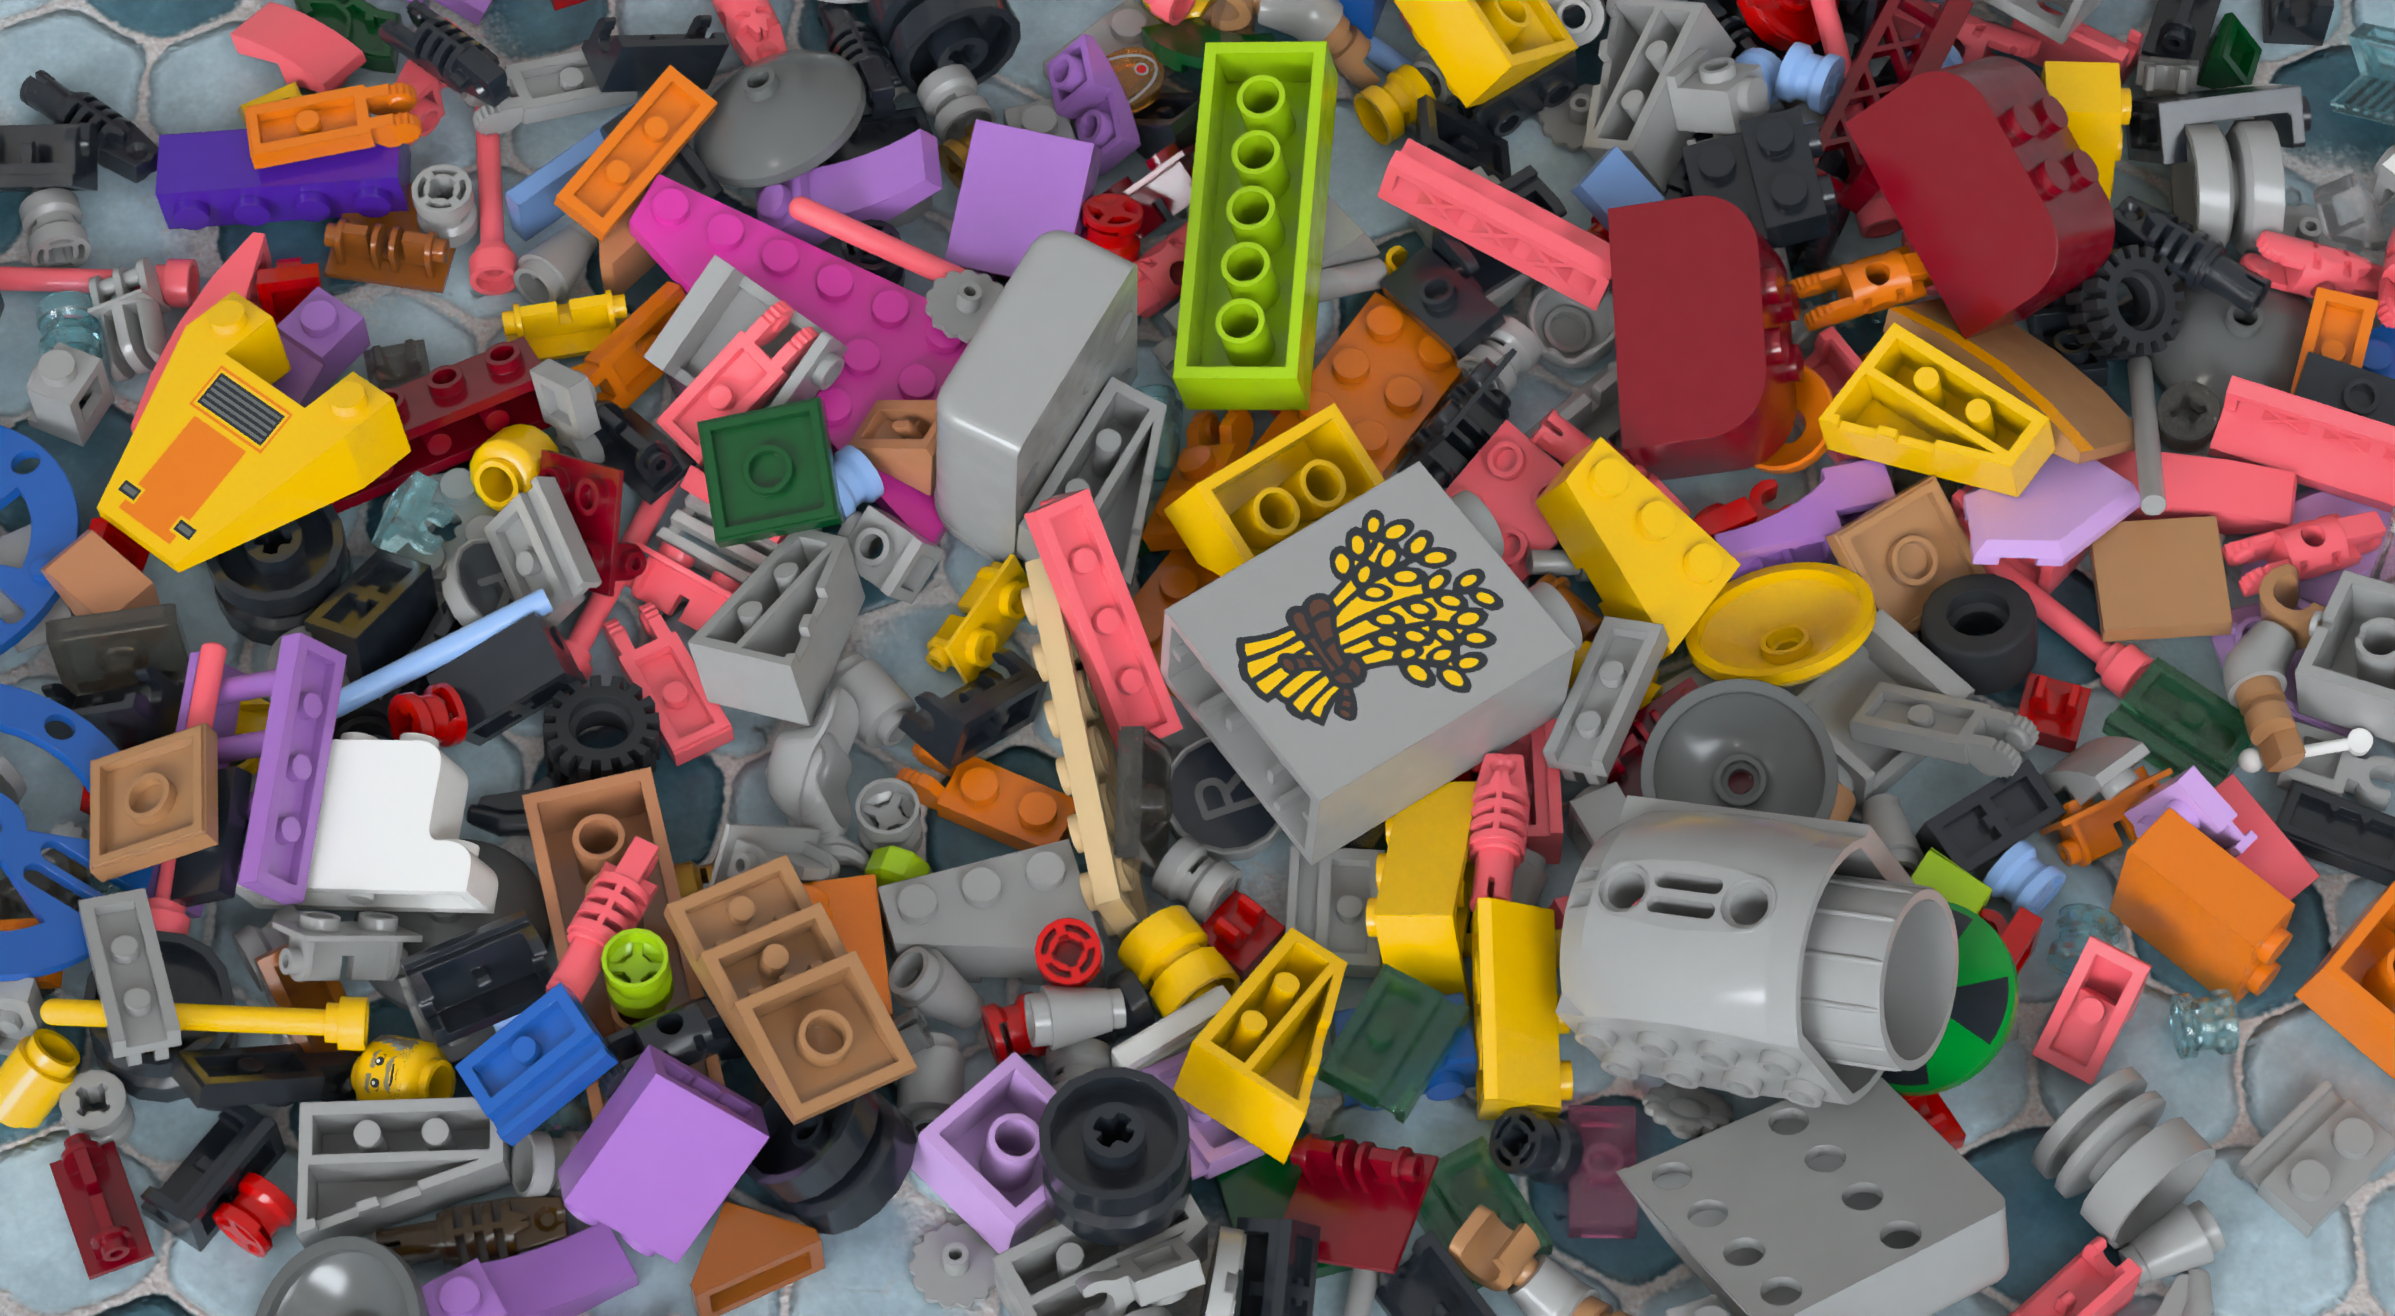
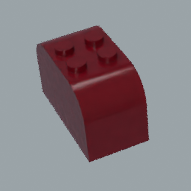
M1991 56L1921 73L1912 77L1844 123L1965 340L2028 318L2080 285L2084 280L2091 278L2108 259L2114 243L2115 220L2110 201L2098 181L2099 173L2096 164L2085 151L2080 149L2067 126L2068 117L2063 106L2056 98L2050 96L2040 78L2021 62L2007 57Z
M1698 195L1608 208L1622 450L1637 465L1643 466L1647 471L1658 477L1660 481L1744 470L1763 463L1783 446L1792 431L1797 411L1795 382L1802 381L1804 378L1802 352L1800 346L1792 342L1791 322L1798 321L1800 318L1799 298L1795 285L1788 283L1786 268L1780 256L1737 206L1718 197Z

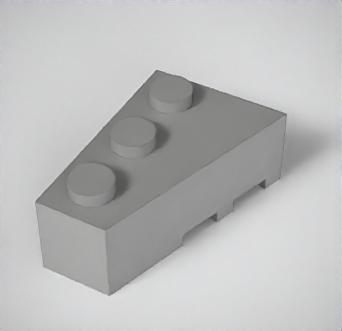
M1607 0L1605 11L1611 17L1608 38L1600 40L1598 56L1603 61L1600 84L1593 86L1583 147L1592 159L1597 162L1606 151L1617 146L1659 193H1665L1667 182L1683 156L1681 147L1687 146L1686 141L1691 140L1694 132L1677 130L1665 75L1698 49L1709 50L1710 59L1718 57L1731 58L1736 45L1705 3L1673 0Z
M1111 376L1027 512L1041 507L1039 502L1055 495L1089 488L1131 595L1162 440L1167 405ZM1024 517L1018 528L1016 557L1028 562L1040 558V555Z
M815 530L789 534L688 641L708 702L811 726L865 600L864 590L847 537Z
M1066 839L878 887L881 922L893 964L904 951L911 947L935 948L946 957L968 983H981V977L1022 978L1023 985H1043L1044 978L1038 970L1034 949L1037 937L1046 925L1057 919L1069 917L1082 920L1094 929L1100 939L1093 913L1088 909L1082 894L1079 880L1080 872L1070 840ZM1101 939L1103 960L1100 972L1090 984L1086 985L1088 987H1101L1106 984L1105 955Z
M474 1097L302 1102L299 1105L296 1235L304 1249L332 1237H362L376 1232L377 1228L384 1227L385 1229L512 1184V1146L500 1139L494 1123L485 1115Z
M1190 1194L1183 1213L1164 1232L1138 1244L1105 1246L1079 1238L1064 1225L1060 1224L993 1257L996 1292L1010 1316H1085L1084 1313L1098 1309L1106 1302L1107 1293H1098L1092 1297L1084 1298L1076 1286L1075 1281L1078 1278L1092 1271L1104 1272L1117 1268L1115 1259L1178 1236L1184 1240L1199 1258L1200 1264H1202L1208 1258V1223ZM1135 1300L1129 1304L1125 1315L1153 1305L1149 1304L1141 1307Z

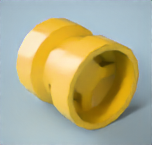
M1402 64L1386 76V82L1381 87L1370 85L1357 93L1354 97L1353 105L1356 115L1366 132L1379 144L1388 146L1405 133L1406 125L1410 123L1416 124L1417 100L1426 94L1435 100L1436 97L1425 77L1416 68L1409 64Z

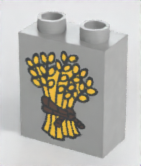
M1420 461L1164 610L1160 668L1164 682L1311 866L1483 762L1486 753L1501 751L1557 717L1565 704L1575 651L1579 650L1582 646L1583 639L1580 625L1565 598L1546 582H1539L1527 589L1501 558L1504 554L1503 537L1495 518L1487 506L1475 494L1467 490L1449 497Z

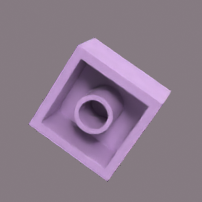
M1016 1052L1006 1058L919 1133L911 1169L999 1254L1027 1241L1055 1216L1044 1193L1039 1123L1048 1101L1057 1091Z

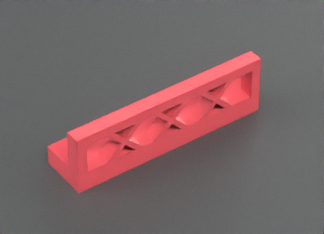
M1410 138L1407 139L1401 151H1395L1388 163L1377 197L1594 311L1597 310L1612 283L1610 243Z
M2232 375L2226 391L2224 407L2211 441L2208 455L2219 459L2234 460L2295 472L2298 484L2395 514V426Z
M1089 488L1055 495L1039 502L1041 507L1025 513L1024 517L1118 755L1130 754L1182 730L1181 722Z

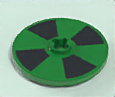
M1948 902L1955 920L1959 949L1958 979L1951 1016L1939 1046L1923 1066L1913 1071H1884L1881 1075L1899 1095L1923 1096L1936 1094L1957 1087L1981 1072L1999 1053L2012 1030L2016 1018L2019 1001V983L2016 966L2008 947L2000 935L1983 918L1955 903Z

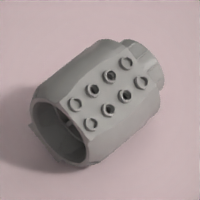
M1627 795L1618 825L1602 835L1592 846L1582 862L1571 888L1565 910L1560 943L1562 993L1555 1013L1575 1033V1040L1581 1045L1588 1047L1600 1060V1067L1607 1073L1619 1078L1635 1080L1639 1078L1640 1074L1662 1078L1668 1083L1682 1088L1696 1089L1700 1086L1728 1091L1746 1098H1757L1759 1096L1786 1098L1795 1104L1811 1108L1820 1107L1822 1101L1849 1105L1863 1098L1877 1083L1884 1071L1916 1070L1931 1058L1939 1046L1951 1016L1957 987L1959 949L1955 920L1946 899L1932 887L1916 885L1871 825ZM1641 898V900L1637 904L1632 906L1638 899Z

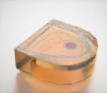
M1127 47L1106 56L1123 88L1132 114L1151 105L1158 99L1163 88L1165 69L1153 52L1142 47Z

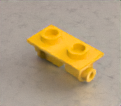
M611 289L605 290V294L569 299V303L557 305L556 301L520 306L519 303L513 304V310L502 312L507 342L524 336L540 362L548 358L557 360L588 355L628 318L625 295H612Z
M1009 554L1004 563L993 561L989 567L983 566L978 570L976 578L957 604L960 611L967 614V616L961 617L950 614L936 635L931 637L927 643L929 652L925 659L932 668L940 672H946L949 667H954L966 685L978 678L979 673L994 662L992 654L1004 646L1020 621L1026 616L1021 598V589L1029 587L1027 575L1014 554Z

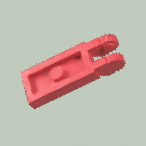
M780 300L771 305L746 332L741 330L656 421L699 465L704 467L697 422L761 409L789 379L790 375L788 373L796 369L819 336L811 326H807L798 331L773 358L761 348L773 341L793 317L794 311L785 301Z
M652 601L638 607L641 626L651 639V642L641 647L634 648L626 629L616 618L602 624L608 644L619 662L620 670L629 686L634 682L642 688L643 699L650 695L655 702V713L659 712L660 739L676 767L734 740L733 728L720 705L707 701L696 665L676 630L670 631Z

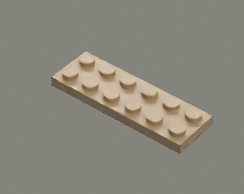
M1038 558L1025 562L1029 587L1021 589V598L1030 624L1032 626L1038 625L1041 643L1032 646L1034 661L1043 682L1049 681L1053 698L1044 701L1045 715L1054 738L1061 737L1064 756L1056 758V769L1065 794L1073 796L1076 813L1067 817L1068 828L1077 852L1079 854L1084 852L1088 869V872L1079 875L1080 886L1090 912L1099 911L1108 936L1117 934L1120 940L1123 941L1150 914L1112 737L1042 560Z

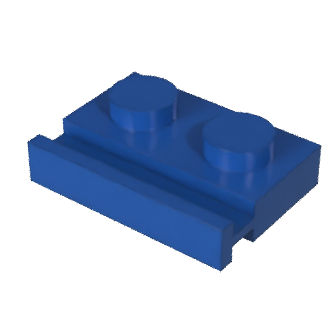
M560 982L455 1065V1068L485 1115L494 1123L500 1139L513 1147L619 1063V1061L603 1042L604 1038L573 991Z

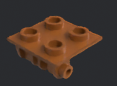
M410 183L409 211L389 212L387 215L377 218L366 217L359 213H343L338 224L330 222L327 224L324 244L326 247H331L324 270V277L443 293L456 248H450L449 239L440 238L437 231H429L428 234L419 232L417 211L414 208L411 186L413 183Z

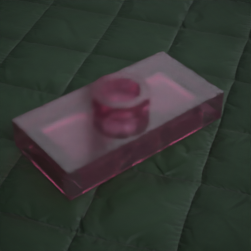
M1568 1105L1567 1121L1577 1127L1582 1136L1584 1146L1582 1162L1577 1172L1568 1181V1237L1636 1239L1638 1229L1637 1202L1616 1173V1171L1625 1167L1629 1168L1636 1165V1107Z

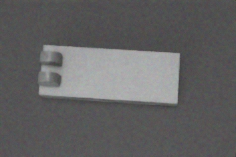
M1604 616L1542 751L1548 767L1560 769L1565 780L1580 782L1585 774L1589 784L1603 786L1607 782L1615 760L1669 643V638L1663 624Z
M140 888L78 900L82 928L114 1059L126 1056L128 1067L142 1064L141 1053L153 1051L155 1061L169 1059L168 1048L182 1045L181 1030L146 889Z

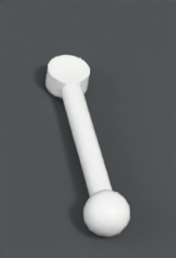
M2356 728L2348 734L2347 738L2304 745L2306 751L2304 758L2347 750L2355 756H2362L2370 751L2373 745V737L2368 730ZM2255 748L2244 749L2238 756L2240 768L2247 773L2257 772L2264 765L2260 752Z

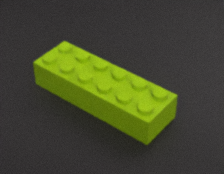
M1327 41L1205 42L1173 380L1186 410H1309L1338 87V74Z

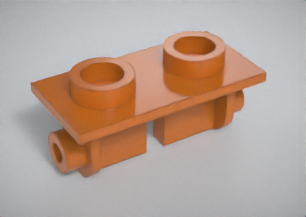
M2144 765L2134 769L2139 779L2109 801L2103 798L2094 803L2091 798L2080 806L2077 800L2073 799L2062 804L2066 813L2059 818V821L2039 831L2041 836L2058 830L2063 841L2057 844V851L2063 863L2068 867L2075 864L2085 867L2091 864L2092 861L2123 847L2124 845L2113 825L2120 821L2129 841L2137 840L2133 824L2123 813L2140 797L2159 787L2158 780L2173 774L2171 767L2151 776L2148 775Z

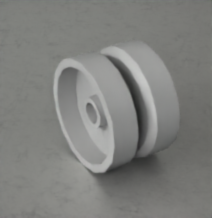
M2266 118L2235 120L2226 136H2224L2220 127L2212 121L2184 125L2188 162L2170 164L2172 213L2179 218L2178 224L2182 221H2187L2193 225V233L2197 230H2202L2208 234V242L2215 238L2223 243L2224 248L2230 239L2232 245L2239 253L2248 254L2251 252L2254 254L2256 252V254H2260L2261 252H2258L2259 248L2256 246L2257 238L2263 230L2282 234L2285 215L2283 155L2278 133L2273 122Z

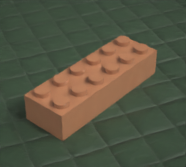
M651 767L522 795L558 964L570 945L567 940V929L605 862L617 866L635 836H638L659 847L657 865L648 880L657 885L658 890L636 928L652 931L660 936L667 946L674 992L671 1001L661 1012L691 999L704 997L701 982L663 915L666 905L681 899ZM603 968L582 1003L583 1008L603 1038L650 1018L638 1019L627 1017L614 1008L609 1001ZM718 1054L689 1066L725 1086ZM599 1079L586 1088L593 1121L608 1102L598 1086L600 1084Z

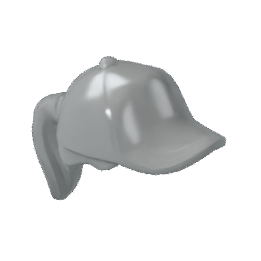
M836 686L814 725L787 729L777 736L769 763L765 768V775L771 799L782 813L787 816L788 826L821 829L817 846L829 851L838 860L840 867L852 866L865 872L870 860L869 855L862 847L845 836L852 821V807L848 796L847 783L853 771V762L848 754L858 732L859 711L850 693L844 688Z

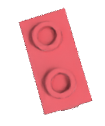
M638 541L636 545L641 548L642 552L648 555L646 568L641 575L624 582L625 586L631 589L632 597L646 603L652 601L658 610L671 617L683 596L690 601L678 621L696 631H699L741 586L740 583L716 570L709 580L691 571V568L696 560L665 542H662L656 552Z

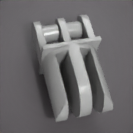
M143 257L137 260L135 268L127 270L125 267L120 266L113 269L111 277L103 279L97 275L91 277L88 282L93 307L88 308L87 311L90 315L100 320L110 373L115 382L127 381L135 376V372L142 375L153 371L168 343L162 314L170 312L171 307L163 302L158 275L153 263L149 258ZM116 295L117 298L111 299V296Z

